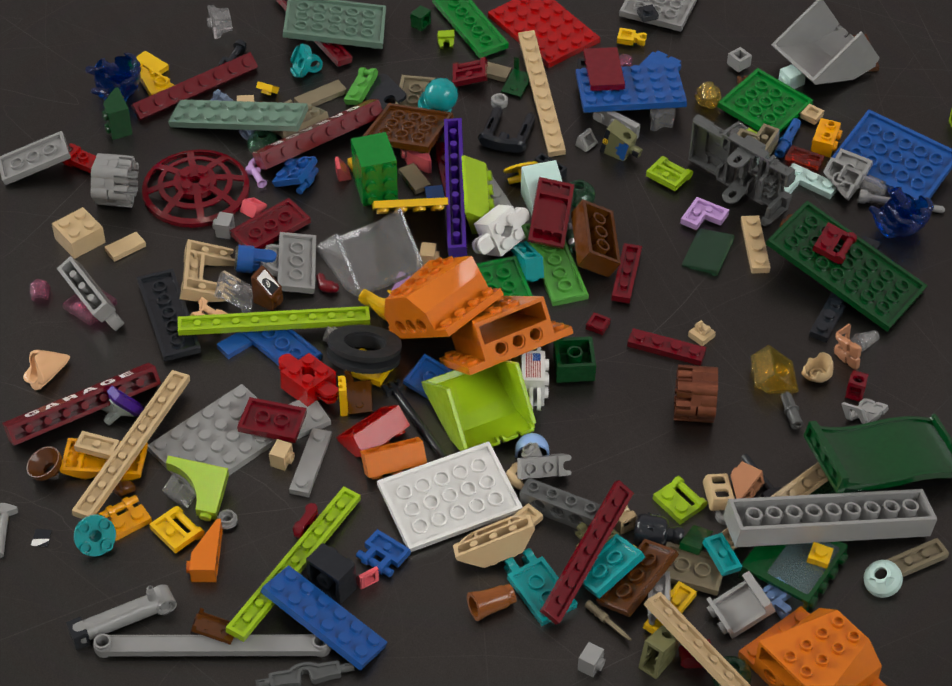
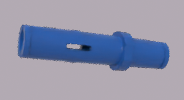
M793 118L783 137L779 139L774 153L776 157L783 158L786 151L791 148L792 140L801 126L799 119Z

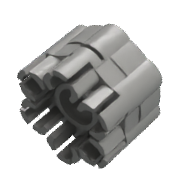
M97 153L91 169V198H93L96 205L133 207L131 203H134L138 187L129 185L138 186V180L127 178H138L139 172L131 171L132 169H139V164L135 162L134 156Z

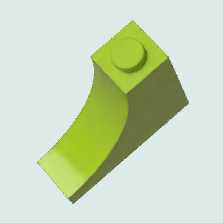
M168 455L166 460L167 470L182 476L195 491L197 497L196 516L204 521L216 520L229 477L228 468Z

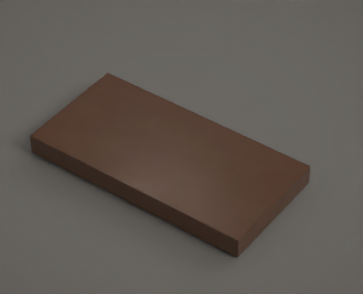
M644 539L638 549L643 552L645 558L600 599L597 598L598 605L630 617L678 557L677 550Z

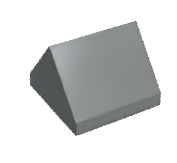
M591 128L579 135L575 146L585 152L598 144Z

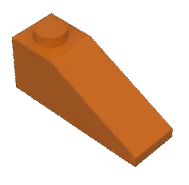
M221 519L215 520L191 552V560L186 563V573L190 574L191 582H217L223 534Z

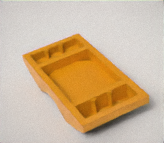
M68 438L60 473L84 480L96 477L108 459L75 451L74 445L78 438ZM148 443L145 444L120 481L141 478Z

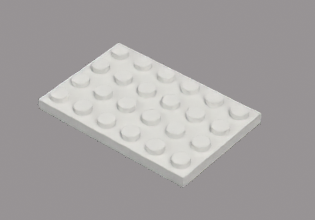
M489 441L377 481V486L400 535L411 552L509 517L523 508Z

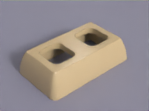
M707 474L705 476L703 486L709 509L712 511L725 510L728 499H735L728 474ZM713 482H725V483H724V484H714ZM727 491L729 496L717 497L715 492Z

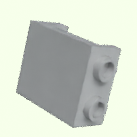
M750 571L742 575L744 581L714 600L710 597L706 599L709 603V606L706 607L713 618L718 617L720 620L717 623L724 635L728 633L732 639L776 612L771 601Z

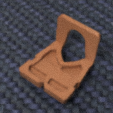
M848 323L836 332L835 338L839 343L834 347V353L844 363H848V366L856 370L860 366L859 357L861 356L862 347L855 342H851L849 339L851 325Z

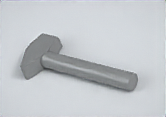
M0 503V558L4 557L9 516L18 513L17 506L8 503Z

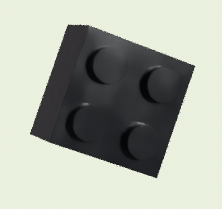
M322 543L306 558L308 581L339 605L357 589L355 563L350 558H345L339 554L335 548Z

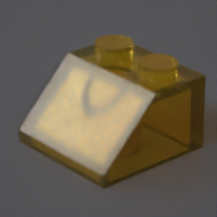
M770 345L751 355V367L754 371V383L757 388L764 390L768 394L785 393L787 391L796 393L799 391L793 362Z

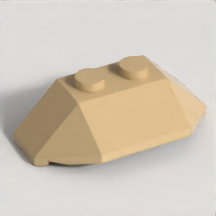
M531 514L510 516L471 532L460 542L453 545L457 561L486 568L523 553L535 530Z

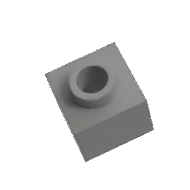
M739 47L728 53L727 64L737 72H740L751 66L752 55Z
M219 212L217 219L213 220V229H215L216 237L230 239V230L235 228L234 214Z
M588 642L578 659V670L594 677L597 670L601 671L606 659L603 658L604 649Z

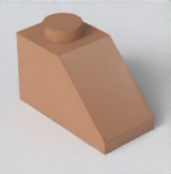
M741 462L731 472L736 499L753 498L765 483L762 470L745 462Z

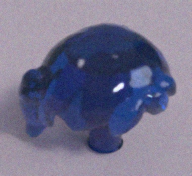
M124 53L125 56H116L113 63H109L104 58H101L97 62L96 67L87 66L85 71L94 75L96 88L91 89V93L105 101L114 88L118 87L126 102L128 97L132 96L137 90L140 83L141 64L136 56L132 53Z
M890 186L887 191L891 198L880 209L875 206L869 207V211L873 215L879 231L885 237L893 238L898 236L907 237L919 232L929 221L934 204L928 197L925 198L921 195L917 200L911 195L904 193L902 187Z

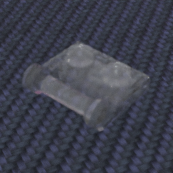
M223 270L220 273L214 296L218 299L222 298L242 309L243 313H249L252 308V286Z

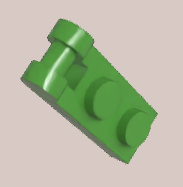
M365 67L359 68L358 76L344 98L346 105H358L363 102L378 76L376 68H370V70Z

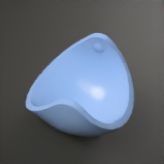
M536 433L523 435L515 446V458L518 457V452L528 443H538L539 447L545 449L547 455H550L547 441Z

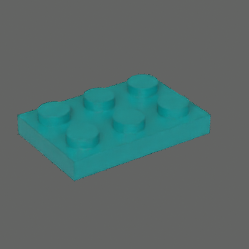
M614 535L602 548L582 586L600 599L645 558L643 552L620 535Z

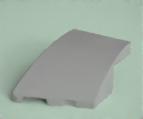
M840 148L836 158H830L823 173L845 199L849 200L867 176L873 161Z

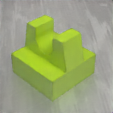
M454 30L438 31L437 41L440 49H443L445 42H448L449 47L453 48Z

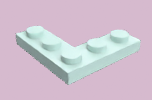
M795 163L791 164L790 167L795 169L794 175L796 177L789 187H784L785 191L789 194L798 185L828 199H831L838 191L829 179Z

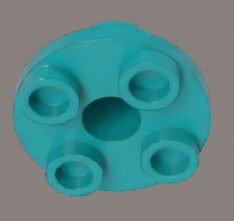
M98 514L89 515L83 518L75 527L74 543L85 555L100 556L112 550L114 546L116 530L113 523L105 516Z

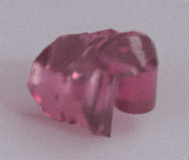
M621 54L619 56L622 67L632 66L633 58L630 55Z
M36 279L30 283V293L33 301H35L36 297H43L45 300L49 299L51 287L47 281Z

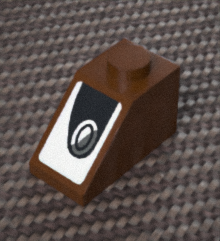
M261 265L251 276L253 301L255 304L273 311L283 301L282 286Z

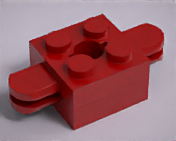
M289 353L279 357L281 389L301 401L307 407L320 399L327 404H333L338 400L339 389L336 387V371L310 353L299 360Z

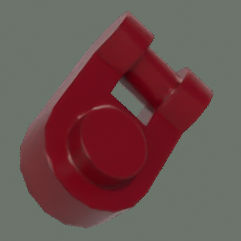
M315 503L307 504L305 514L294 524L293 532L295 538L300 539L319 516L318 507Z

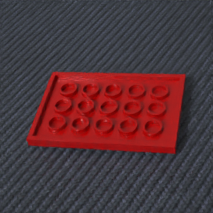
M511 0L488 11V18L519 44V32L534 30L543 64L547 68L600 43L601 37L555 0Z

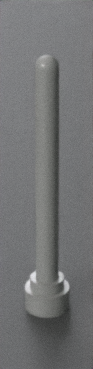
M860 189L858 203L862 204L871 201L937 213L945 212L943 206L873 195L865 189Z

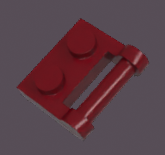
M481 57L480 60L461 64L458 62L453 63V83L455 86L487 81V58Z
M828 222L812 250L837 264H843L846 259L845 255L858 237L855 233H848ZM840 239L845 241L839 252L833 251Z

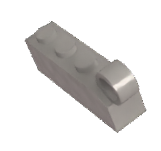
M70 256L57 268L95 318L100 322L106 321L115 331L125 324L115 312L114 305L85 268L73 257Z

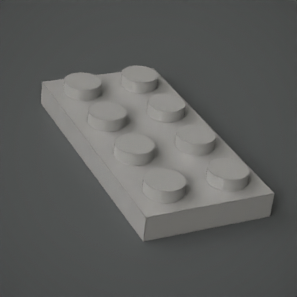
M62 131L0 156V173L3 183L7 185L70 159L71 155L64 133Z

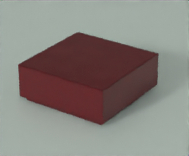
M594 312L586 323L585 329L603 335L611 323V318Z

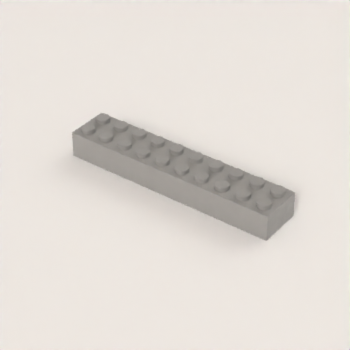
M923 489L728 499L723 515L735 547L931 536L937 521V517Z

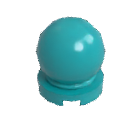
M436 78L427 84L425 91L418 100V107L451 112L458 99V89L449 79Z

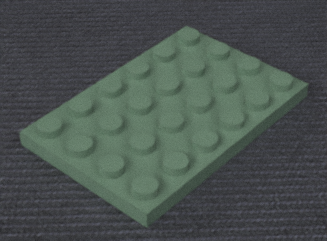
M288 0L283 37L383 49L386 6L343 0Z

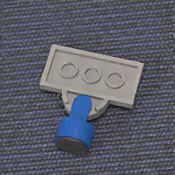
M280 232L279 245L269 244L266 245L265 249H256L251 245L238 244L236 246L234 270L240 273L252 274V271H257L262 265L272 276L277 277V282L282 286V291L314 294L316 235Z

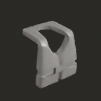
M863 398L858 406L845 402L842 403L846 419L853 421L859 418L862 424L878 420L881 415H884L889 410L887 404L875 403V401Z

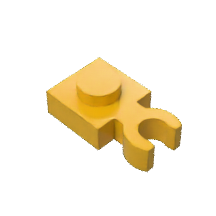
M620 28L617 43L632 46L633 43H637L640 46H645L647 33H636V30Z

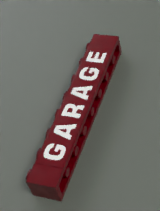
M369 99L252 152L257 167L266 170L375 120L383 111L379 99Z
M148 362L2 424L8 440L13 445H17L110 406V398L107 391L111 386L116 387L131 397L160 385L161 381L156 367Z

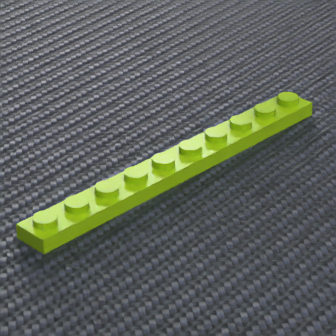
M369 306L178 316V336L370 325Z
M344 486L226 626V633L243 642L249 637L275 605V603L261 593L262 587L288 565L300 574L306 567V558L322 543L325 544L359 503L361 500L360 494Z

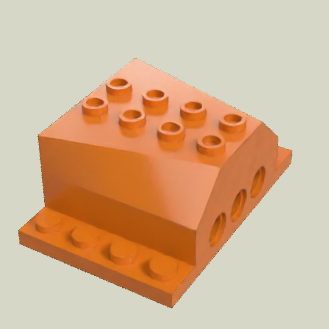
M449 256L445 259L439 257L435 260H429L400 287L390 292L391 294L385 299L384 317L389 324L388 330L396 334L400 339L449 337L504 294L501 288L492 289V287H488L472 256L454 258Z
M502 296L451 335L455 350L446 352L445 356L439 358L441 364L448 368L472 375L573 334L572 326L565 325L564 323L551 321L544 296Z
M800 606L738 652V656L769 686H886L879 679L882 665L870 639L840 611L834 609L818 608L809 614Z

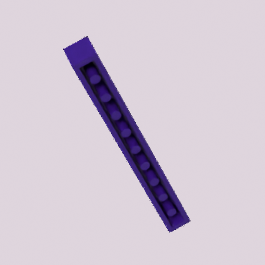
M462 118L444 119L446 197H448V205L446 206L448 256L453 258L467 256V230L461 157L464 155Z

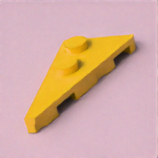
M130 58V64L149 96L174 86L168 77L161 75V73L152 68L147 69L143 67L141 61Z

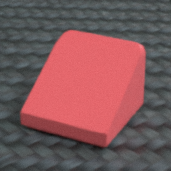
M338 156L335 157V170L339 182L351 180L348 166Z
M254 197L244 199L240 212L253 218L267 208V204Z
M376 566L356 576V583L360 589H364L379 581L378 567Z

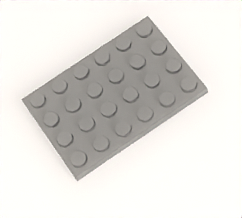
M241 384L148 444V451L166 469V460L169 455L228 468L229 475H231L274 446L276 439L238 432L237 426L249 397L257 398ZM169 471L196 497L194 489L186 479L177 473Z

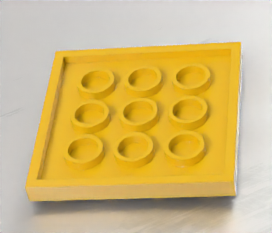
M448 197L373 201L372 208L373 211H377V214H387L389 210H394L395 213H405L407 209H412L413 212H423L426 208H430L431 211H441L448 205Z

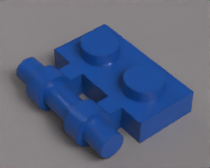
M377 529L365 542V548L368 551L365 553L359 550L356 553V557L366 566L370 565L373 568L377 566L379 574L391 577L394 570L389 568V566L392 564L398 568L411 554V550ZM378 555L383 560L380 562L376 560L374 557Z

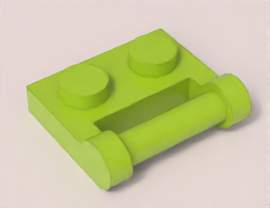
M665 156L660 157L646 171L647 177L674 191L686 180H690L693 175L692 170L678 166L669 161Z
M680 476L675 477L671 483L653 494V500L679 525L702 511L708 504L703 497L700 498L691 490ZM679 488L695 504L691 506L675 490Z

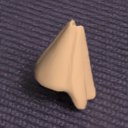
M45 350L31 351L29 356L30 367L23 375L24 381L30 383L34 390H40L68 363L70 356Z

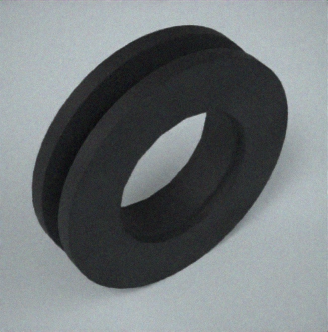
M348 325L337 328L330 333L327 357L337 367L350 372L362 374L383 373L399 365L402 342L396 334L384 328L371 325ZM354 347H367L375 350L363 351L354 349Z

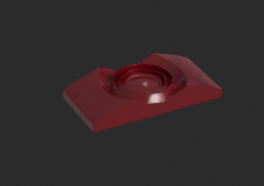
M539 177L527 242L564 249L575 184Z

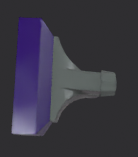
M111 386L107 391L110 398V406L101 409L108 413L103 421L111 425L120 416L139 417L144 407L134 398Z

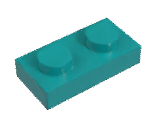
M723 533L704 538L702 543L722 577L741 570L742 565Z

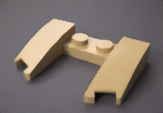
M188 239L184 251V272L180 299L199 301L203 297L208 302L229 301L231 297L229 295L231 293L236 294L238 287L203 280L204 265L234 266L235 259L230 256L234 250Z

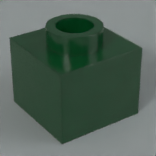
M421 5L413 10L410 15L411 27L419 31L424 30L431 24V10Z

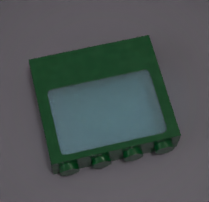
M841 541L819 543L834 548L827 569L807 563L813 543L755 546L742 563L738 578L744 581L742 575L750 571L755 577L803 602V608L808 611L809 608L813 609L819 599L817 596L820 593L824 594L829 579L833 580L839 570L838 566L845 564L848 558V554H846L848 545Z

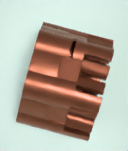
M678 364L675 385L678 388H675V394L677 395H674V420L714 423L718 395V367Z

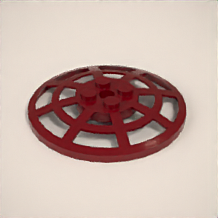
M188 150L170 155L151 168L144 178L142 185L144 203L156 218L174 226L189 228L213 225V220L217 219L219 213L205 217L203 208L215 205L221 200L230 205L221 212L235 214L240 210L242 201L248 198L250 190L249 178L244 167L229 155L212 150ZM195 155H206V156H213V157H218V158H217V159H213V158H210V157L195 156ZM182 157H187V158H183V159L177 160V161L171 163L169 166H168V165H165V164H167V163H169V162H171V161H173V160H176V159H179V158H182ZM195 160H204L210 163L206 166L196 165ZM227 160L234 164L242 172V175L231 174L229 168L222 162ZM188 161L189 166L182 169L175 168L176 165ZM218 165L226 174H215L212 169ZM157 170H161L162 173L159 176L158 185L147 188L151 176ZM168 172L175 174L172 181L163 183L164 177ZM217 180H227L223 191L217 188ZM233 181H243L242 192L235 201L228 195ZM174 186L176 194L171 198L164 189ZM159 191L161 197L168 202L163 211L152 203L149 194ZM212 193L216 195L215 198L202 202V198ZM183 197L195 200V203H184L179 200ZM174 206L183 209H196L197 218H181L172 216L169 213Z

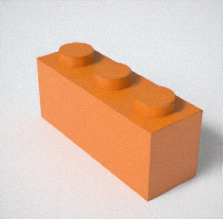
M419 437L360 451L364 473L371 479H380L384 474L388 473L395 475L403 472L402 470L412 469L427 463L423 440Z

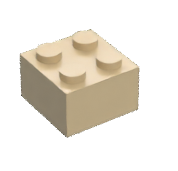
M83 207L52 223L55 239L74 259L106 243L103 227Z

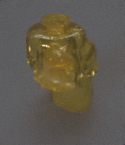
M705 82L696 89L697 93H695L694 97L701 106L715 108L721 100V91L717 86H714L713 82Z

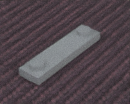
M312 428L290 485L289 494L304 497L310 496L331 440L332 431Z

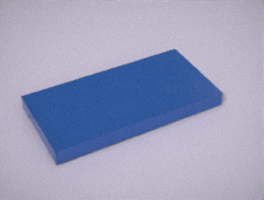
M292 329L271 330L265 334V331H262V336L257 339L250 332H242L244 336L252 341V345L278 366L279 357L288 353L298 360L308 353L319 360L323 358V354Z

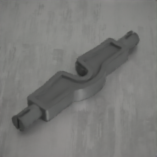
M338 660L320 664L302 662L288 670L269 673V678L255 681L256 686H301V676L303 674H308L311 682L317 684L341 678V673L355 670L354 665L351 663L339 664Z

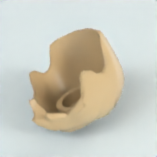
M825 352L819 353L816 358L809 357L801 372L803 377L818 383L829 380L833 375L834 368L832 357Z

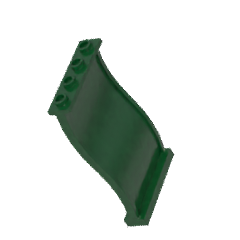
M932 414L930 418L918 416L887 418L847 427L819 426L817 421H809L804 433L805 440L836 493H844L845 489L874 490L926 479L952 478V438L936 414Z

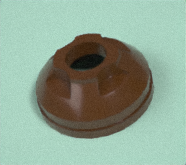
M43 447L37 450L28 460L27 472L38 481L55 477L60 471L62 456L55 447ZM54 465V467L48 473H46V470L50 466Z

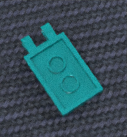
M527 548L523 551L524 556L521 557L526 565L519 568L513 557H510L504 561L506 563L504 569L508 573L507 580L540 625L544 626L551 621L540 610L559 577L543 556L536 558L533 551ZM573 599L566 613L577 608L578 603L575 599Z

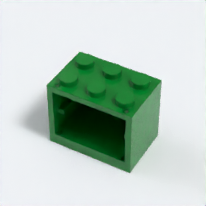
M386 132L351 138L353 179L363 206L372 205L373 201L398 200L397 160Z

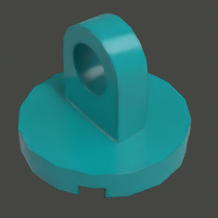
M300 44V46L295 47L291 56L293 67L290 68L293 76L302 78L308 72L316 73L321 70L323 61L318 55L312 54L310 46ZM313 61H318L315 66H311Z

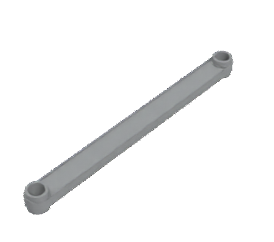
M99 634L94 638L93 642L94 651L101 658L108 656L325 657L331 650V647L315 635H249L244 642L234 637L231 645L203 635Z

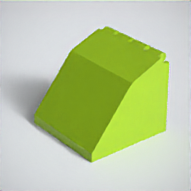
M507 360L472 375L452 370L421 382L449 439L460 451L488 441L494 447L499 445L500 441L504 443L518 438V434L523 436L534 432L536 420L518 362Z

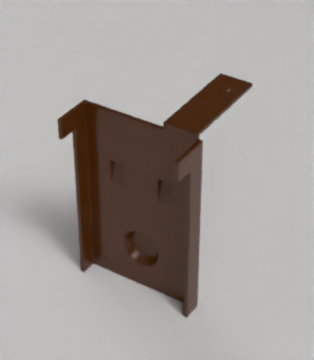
M344 371L347 380L348 416L349 414L365 412L373 413L371 380L354 382L351 372Z
M200 608L199 614L197 613L191 633L195 632L231 645L234 636L226 633V626L230 621L205 613L204 609Z

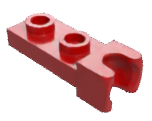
M70 143L71 158L62 163L91 173L96 156Z

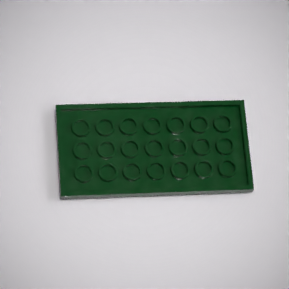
M807 200L767 240L766 245L888 332L928 285L860 237L851 245L845 255L846 259L843 264H837L813 251L812 249L828 222L848 233L851 231ZM840 239L833 251L839 252L845 241Z

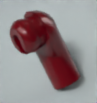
M323 273L316 275L319 289L322 292L336 293L339 290L338 283L326 280Z

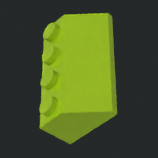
M463 155L461 157L465 215L471 233L478 234L474 223L495 208L494 200L491 198V195H494L493 186L490 184V181H493V177L486 163Z

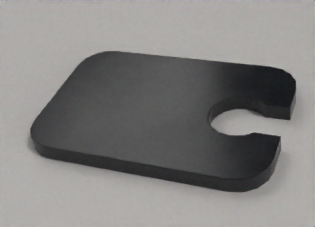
M379 74L367 93L365 100L379 99L384 110L388 103H385V100L388 98H395L398 104L407 98L405 91L388 75Z

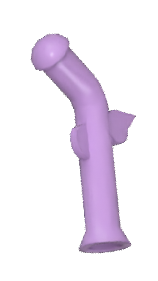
M252 158L245 170L247 175H253L258 188H263L267 185V181L260 175L261 168L255 167L256 162Z

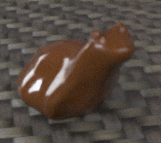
M122 480L119 481L113 492L122 497L128 493L135 492L136 485L132 481Z

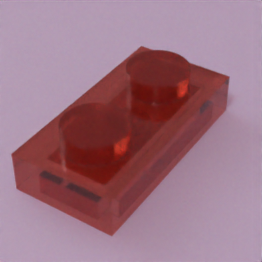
M792 145L785 156V161L818 172L825 156Z

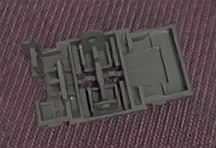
M697 114L693 118L688 159L716 175V180L729 186L722 193V199L726 203H737L745 195L761 205L766 204L768 207L765 216L761 220V226H771L789 208L792 195L786 192L784 187H789L795 181V169L779 162L775 155L769 158L770 153L765 150L766 145L749 135L743 138L734 132L730 135L729 129L723 130L714 125L710 120ZM732 192L737 193L733 198L728 197Z

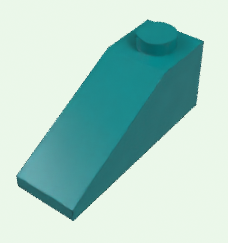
M527 241L519 242L510 249L512 255L517 257L526 281L535 282L539 278H544L543 256Z

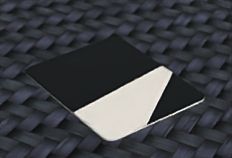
M36 529L31 545L47 547L52 530Z

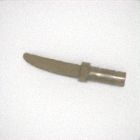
M591 600L586 602L585 607L598 617L602 623H607L621 636L629 641L632 640L620 627L610 620L607 613L594 605Z

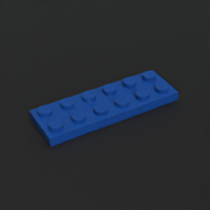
M289 565L261 589V593L359 670L363 669L388 643Z

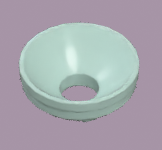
M877 560L871 563L866 568L863 577L864 585L869 593L880 598L894 595L901 588L903 582L900 568L889 560ZM884 569L887 571V575L883 579H877L875 577L876 571Z

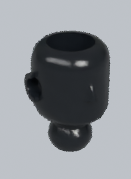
M648 512V514H639L635 522L633 541L637 545H640L644 539L664 546L667 541L680 545L684 538L685 529L681 526L669 527L668 519L660 516L659 513L652 514Z

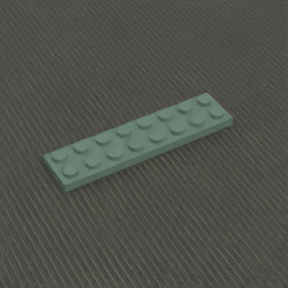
M184 99L179 100L168 123L170 127L298 132L309 108L307 103Z

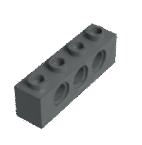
M531 478L527 479L520 491L519 501L522 507L529 503L542 513L544 517L576 528L581 522L589 527L601 504Z

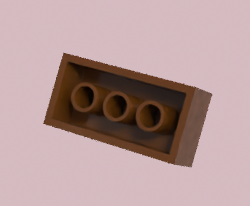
M582 199L571 212L577 265L583 269L610 277L621 264L614 213L612 210Z

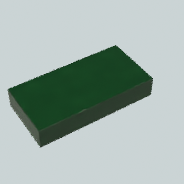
M693 525L680 542L679 549L699 555L704 549L702 543L704 538L712 536L713 531Z

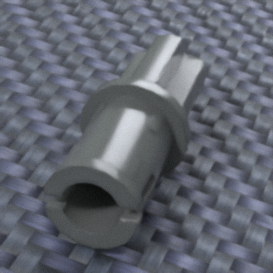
M789 391L782 393L781 400L785 408L784 414L787 415L791 428L798 429L802 427L803 421L799 414V406L795 404L792 394Z

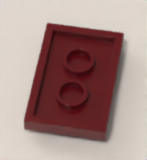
M249 397L237 430L241 433L296 443L307 415V408Z

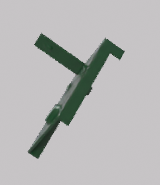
M514 57V69L504 84L501 93L505 92L516 95L521 99L529 84L527 72L519 70V58Z

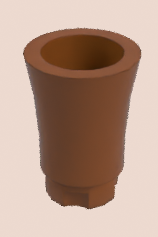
M510 584L499 585L481 591L468 592L467 603L473 618L479 621L494 612L516 603V595Z

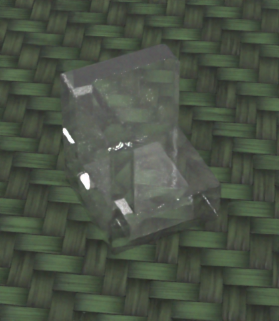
M175 474L171 476L162 489L168 498L186 508L189 507L196 496L194 489Z

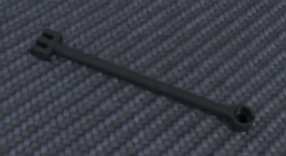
M397 378L395 379V384L393 381L388 382L389 388L386 384L381 385V389L387 397L395 396L438 457H446L445 451L401 393L404 390L402 381Z

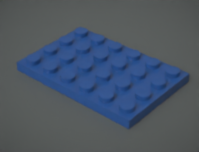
M667 63L663 65L650 64L622 67L625 81V89L591 91L586 68L576 69V79L583 113L687 107V99L677 64Z
M869 109L832 156L836 158L840 148L872 160L873 165L865 177L866 179L911 201L923 204L929 201L952 170L951 148Z

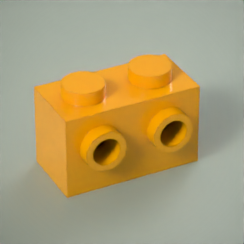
M821 118L812 140L810 153L831 158L833 151H837L839 143L837 140L840 141L842 137L841 123Z

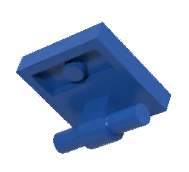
M315 156L288 159L284 163L283 168L277 172L276 177L272 181L275 187L300 184L296 192L302 194L306 188L310 187L315 180L314 177L319 172V169L314 167L318 160Z

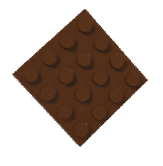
M388 103L363 136L386 132L392 148L429 153L444 132V119H453V113Z

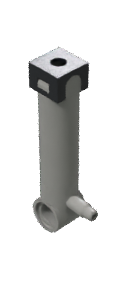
M158 585L154 588L153 586H147V595L85 620H82L80 616L66 622L69 635L76 650L91 645L90 640L99 634H107L157 613L165 615L172 612L176 608L177 603L168 585Z

